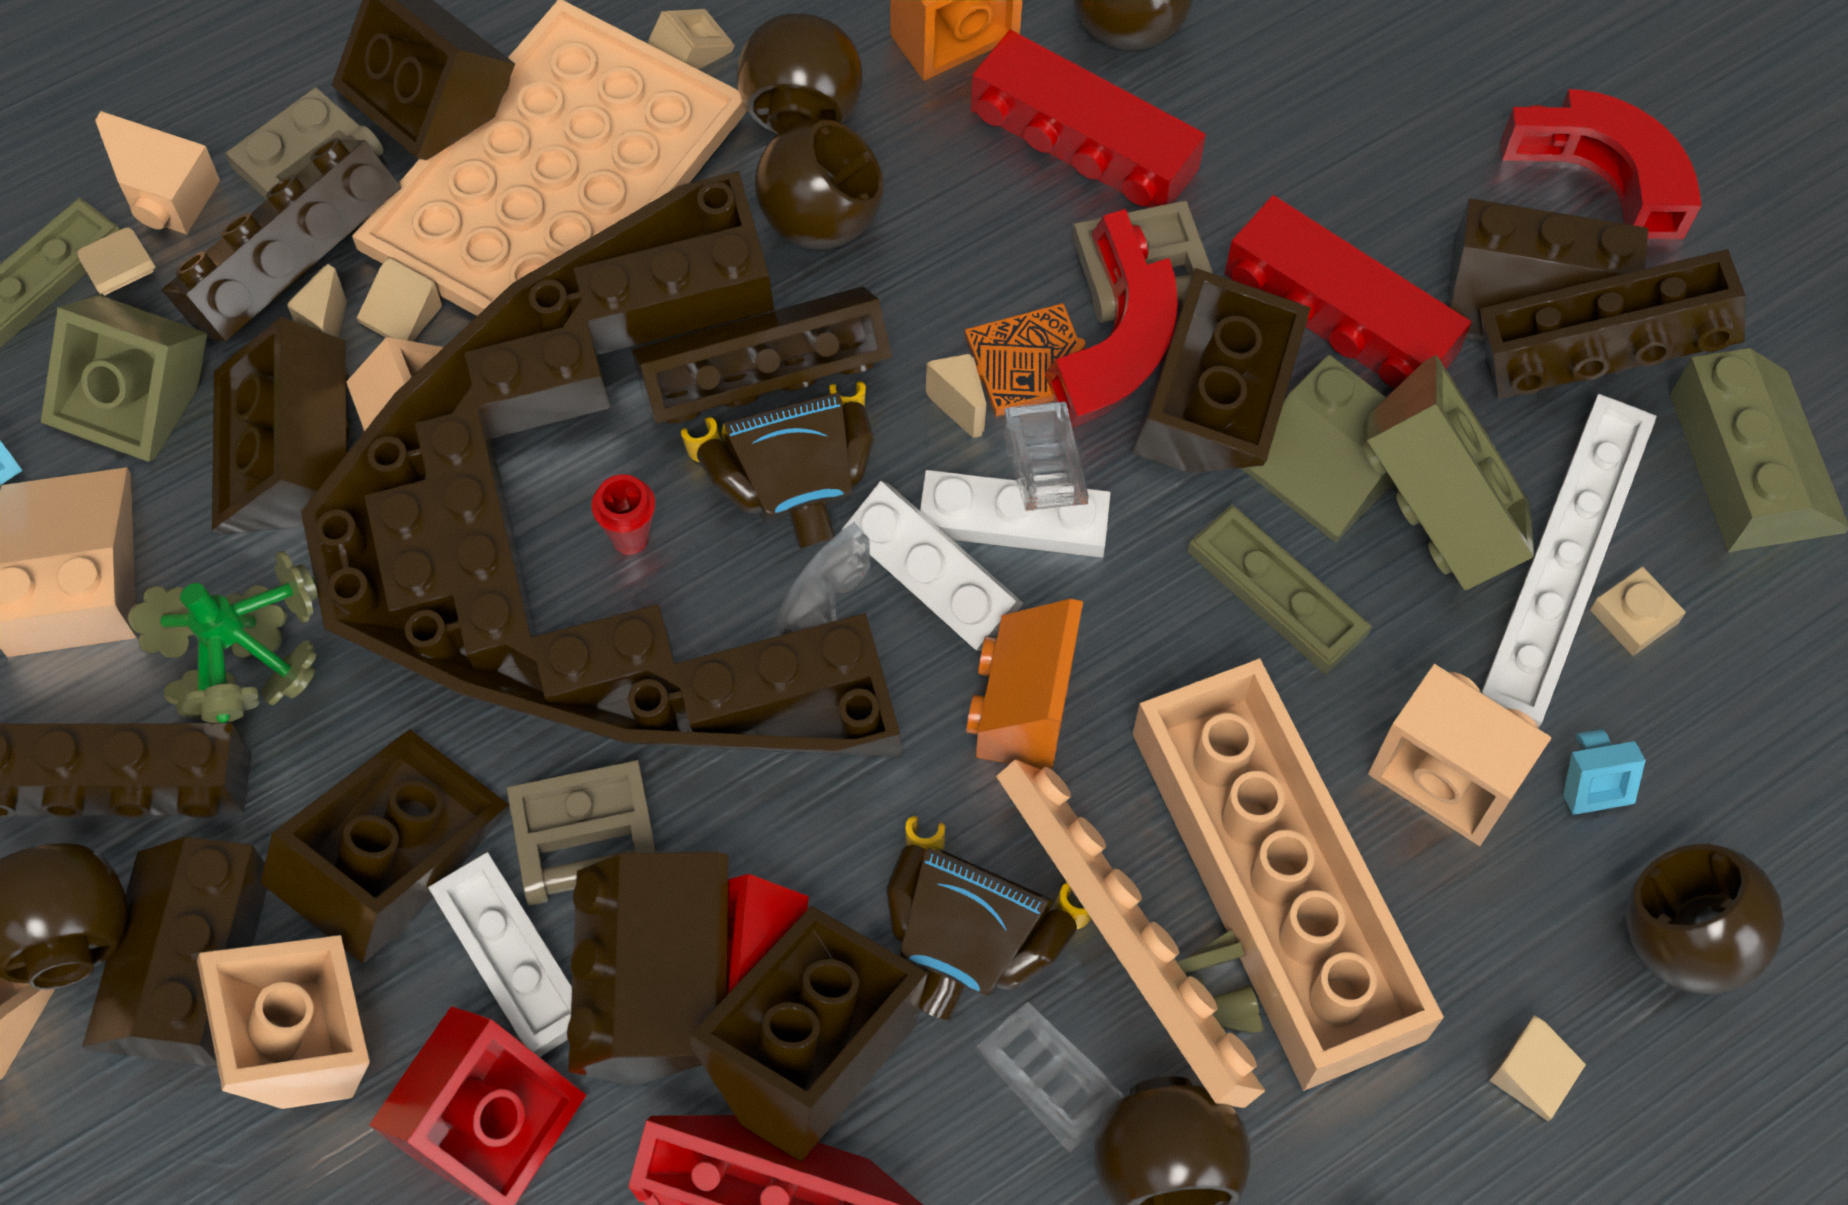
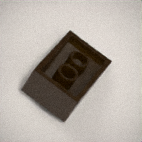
M409 729L272 832L261 884L328 937L341 935L344 950L363 964L415 919L433 898L428 887L458 870L507 814L510 804Z

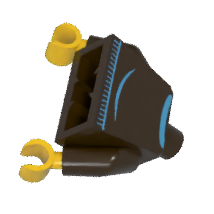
M861 381L856 382L855 396L852 397L841 396L836 391V384H831L829 395L726 422L723 424L721 431L723 442L716 421L712 417L705 418L708 434L704 437L693 438L688 434L686 428L681 430L688 456L701 464L712 484L743 512L758 513L763 523L791 517L800 550L826 544L836 539L826 506L847 500L852 494V487L863 480L874 442L865 408L866 386Z
M918 816L909 817L906 821V846L900 852L887 884L886 893L892 933L902 943L900 956L928 969L920 1010L939 1019L950 1021L965 987L986 996L994 994L998 988L1016 990L1052 966L1072 939L1076 930L1085 927L1091 920L1085 908L1079 909L1069 903L1067 898L1072 889L1067 882L1063 884L1054 902L1052 898L945 851L944 823L940 822L937 833L933 837L926 839L917 836L919 828Z

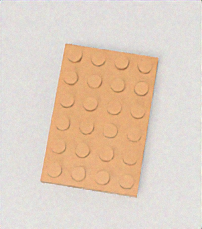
M558 0L508 57L515 63L510 77L509 87L502 97L495 117L429 160L419 159L398 183L401 189L375 210L352 236L356 248L382 264L389 257L429 278L435 283L440 296L478 316L513 282L676 187L690 183L747 112L739 90L564 0Z

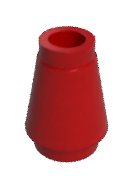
M619 474L609 477L593 495L591 503L593 516L618 552L626 555L637 554L647 546L649 541L650 527L655 509L654 494L646 483L634 476Z

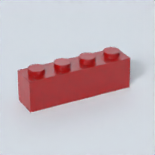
M1009 29L972 74L971 111L978 114L982 120L992 126H1000L1026 140L1037 151L1050 153L1072 165L1083 176L1089 179H1097L1116 189L1136 205L1152 208L1174 203L1200 168L1206 133Z
M1274 195L1269 198L1231 242L1224 272L1225 275L1233 281L1311 307L1305 327L1328 341L1340 355L1346 358H1354L1377 373L1393 389H1396L1425 360L1436 354L1445 369H1447L1458 356L1472 323L1466 317Z

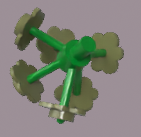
M284 550L275 555L277 564L274 565V569L281 585L273 589L262 585H255L247 589L244 595L232 593L224 597L222 595H210L200 583H193L185 588L173 587L167 591L160 586H152L146 589L143 597L144 602L137 603L130 609L128 615L129 625L132 630L141 634L139 645L146 653L160 651L162 655L168 658L181 657L188 649V636L194 634L198 638V670L185 672L182 680L170 682L164 688V698L176 705V711L179 715L202 719L209 723H225L241 718L244 714L243 711L256 708L259 705L258 689L254 687L240 688L238 685H235L236 679L234 675L225 671L223 649L230 646L236 656L247 658L254 655L275 671L261 690V696L265 698L268 704L275 705L283 695L288 698H294L308 686L315 672V668L311 665L316 657V653L313 651V643L309 640L303 641L291 655L289 654L283 659L273 653L279 648L282 640L281 632L278 628L283 626L287 620L285 609L274 605V603L284 599L291 612L296 613L299 621L303 624L310 621L309 616L313 615L312 602L317 600L314 578L311 577L303 564L293 566L288 554Z

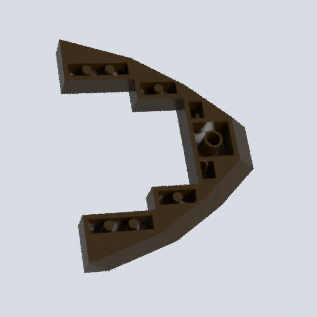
M739 171L680 185L513 282L394 393L301 511L325 630L463 696L624 743L693 748L902 757L901 734L866 613L678 663L675 661L669 633L659 604L538 636L536 633L491 439L611 408L598 358L599 354L774 310L768 270Z

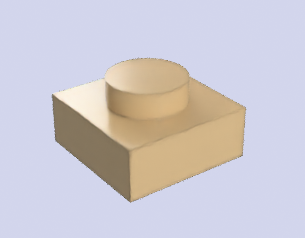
M1643 566L1598 597L1590 609L1632 656L1676 626L1686 613Z

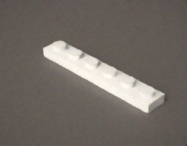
M1601 394L1597 395L1591 407L1481 689L1482 694L1504 708L1516 709L1525 713L1536 722L1538 727L1543 722L1657 417Z

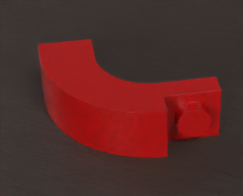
M1568 89L1561 108L1542 105L1512 108L1500 140L1502 161L1568 162L1586 167L1603 177L1615 190L1621 203L1624 224L1648 228V239L1685 238L1702 206L1699 185L1693 165L1684 148L1668 129L1655 118L1636 106L1618 98L1597 92Z
M1126 208L1104 215L1091 233L1115 298L1116 314L1111 334L1103 342L1093 347L1055 359L1045 373L1065 430L1100 418L1126 401L1160 363L1173 335L1178 302L1175 274L1170 257L1147 265L1148 246L1146 238L1137 224H1131Z

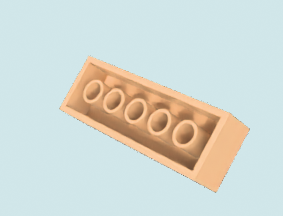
M1261 659L1140 703L1132 735L1226 931L1228 932L1232 929L1236 943L1241 942L1245 956L1240 957V960L1303 1091L1427 1041L1444 1016Z

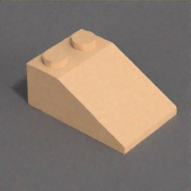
M128 467L1 485L0 649L6 657L137 638V633L131 629L128 622L129 611L136 604L131 472Z

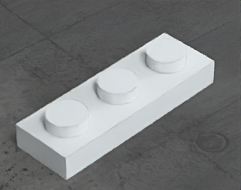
M926 470L920 512L952 540L1103 558L1111 492Z
M880 481L842 528L845 533L977 651H982L985 636L996 638L1001 616L1017 612L1024 604L888 483Z
M486 852L429 886L428 888L521 1043L538 1057H541L568 1040L567 1028L571 1017L572 987L489 853Z

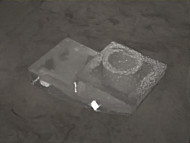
M855 522L829 541L807 564L796 579L783 601L776 618L777 636L836 621L835 592L843 594L852 590L864 579L870 568V539Z

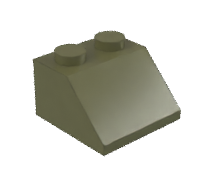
M102 295L58 307L40 423L147 462L156 459L198 390L207 333Z
M1328 354L1285 399L1264 466L1240 469L1336 543L1394 483L1388 473L1380 476L1374 470L1363 447V442L1367 441L1368 416L1387 397Z

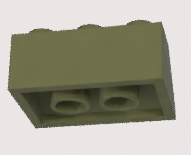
M1751 348L1691 357L1673 388L1670 397L1727 551H1740L1846 533L1848 531L1847 519L1788 371Z
M1436 354L1425 360L1369 414L1367 441L1363 442V447L1374 470L1380 476L1388 473L1399 489L1396 492V498L1406 519L1413 526L1421 523L1431 538L1428 541V546L1438 568L1445 575L1453 572L1466 591L1534 557L1530 501Z

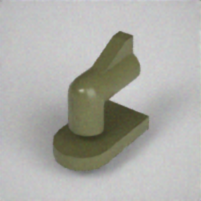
M1231 929L1186 958L1177 961V963L1186 975L1245 956L1241 942L1236 943ZM1198 979V981L1205 987L1203 979ZM1250 986L1213 996L1217 1004V1010L1212 1014L1222 1028L1250 1034L1264 1030L1259 1015L1258 1003Z

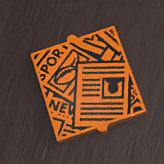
M1064 303L965 329L967 344L972 357H974L979 379L984 385L995 417L1055 401L1045 376L1046 371L1055 359L1084 350L1086 344L1084 339L1077 338Z

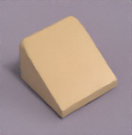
M706 9L662 11L648 42L649 45L698 70L731 53L735 46Z
M130 228L116 231L80 248L77 252L78 258L99 294L107 295L154 272L153 269L156 268L138 237Z
M388 257L375 277L357 316V320L360 324L384 337L413 342L440 310L442 303L437 287L432 280Z
M327 264L288 302L287 306L294 322L337 338L340 337L347 300L335 268Z
M970 354L928 362L926 364L925 388L928 397L972 438L981 437L985 428L986 401L974 357L971 358Z
M1534 1015L1524 1026L1489 1081L1549 1122L1586 1064L1546 1022Z

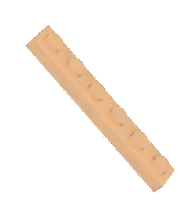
M1015 759L996 776L1215 1103L1245 1108L1265 1092V1089L1252 1072L1257 1067L1254 1056L1237 1036L1232 1033L1226 1034L1212 1014L1217 1010L1214 998L1196 978L1185 975L1174 959L1179 954V949L1174 940L1159 924L1148 921L1137 905L1142 900V896L1136 885L1121 870L1117 868L1113 870L1101 852L1106 848V843L1100 833L1086 819L1077 817L1066 802L1071 797V792L1064 781L1048 767H1043L1040 770Z

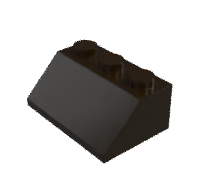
M362 0L331 86L417 159L427 161L495 117L502 97L509 87L515 63L433 0Z
M1469 198L1454 238L1446 305L1472 321L1465 340L1484 343L1480 308L1645 269L1648 228Z
M1195 268L1178 305L1173 335L1161 359L1132 453L1188 473L1264 466L1269 455L1311 307Z
M280 317L214 371L212 531L228 534L304 526L301 515L302 509L346 455V442L349 436V422L346 419V381L349 379V372L347 367H345V340Z
M182 837L137 852L126 890L128 914L123 937L116 951L106 960L82 1045L85 1050L218 1067L197 958L199 953L253 946L267 888L261 884L265 862L253 845Z
M718 851L619 853L577 870L576 886L573 893V903L575 906L574 948L570 960L572 994L571 1017L567 1028L569 1042L568 1072L636 1086L702 1066V1063L689 1045L690 1034L727 996L728 854Z
M811 906L690 1034L689 1045L741 1125L802 1162L916 1026L928 972Z

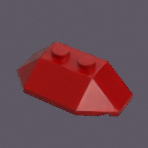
M735 1115L649 1116L645 1123L628 1186L640 1203L644 1202L645 1205H923L868 1158L818 1142L800 1162L742 1126Z

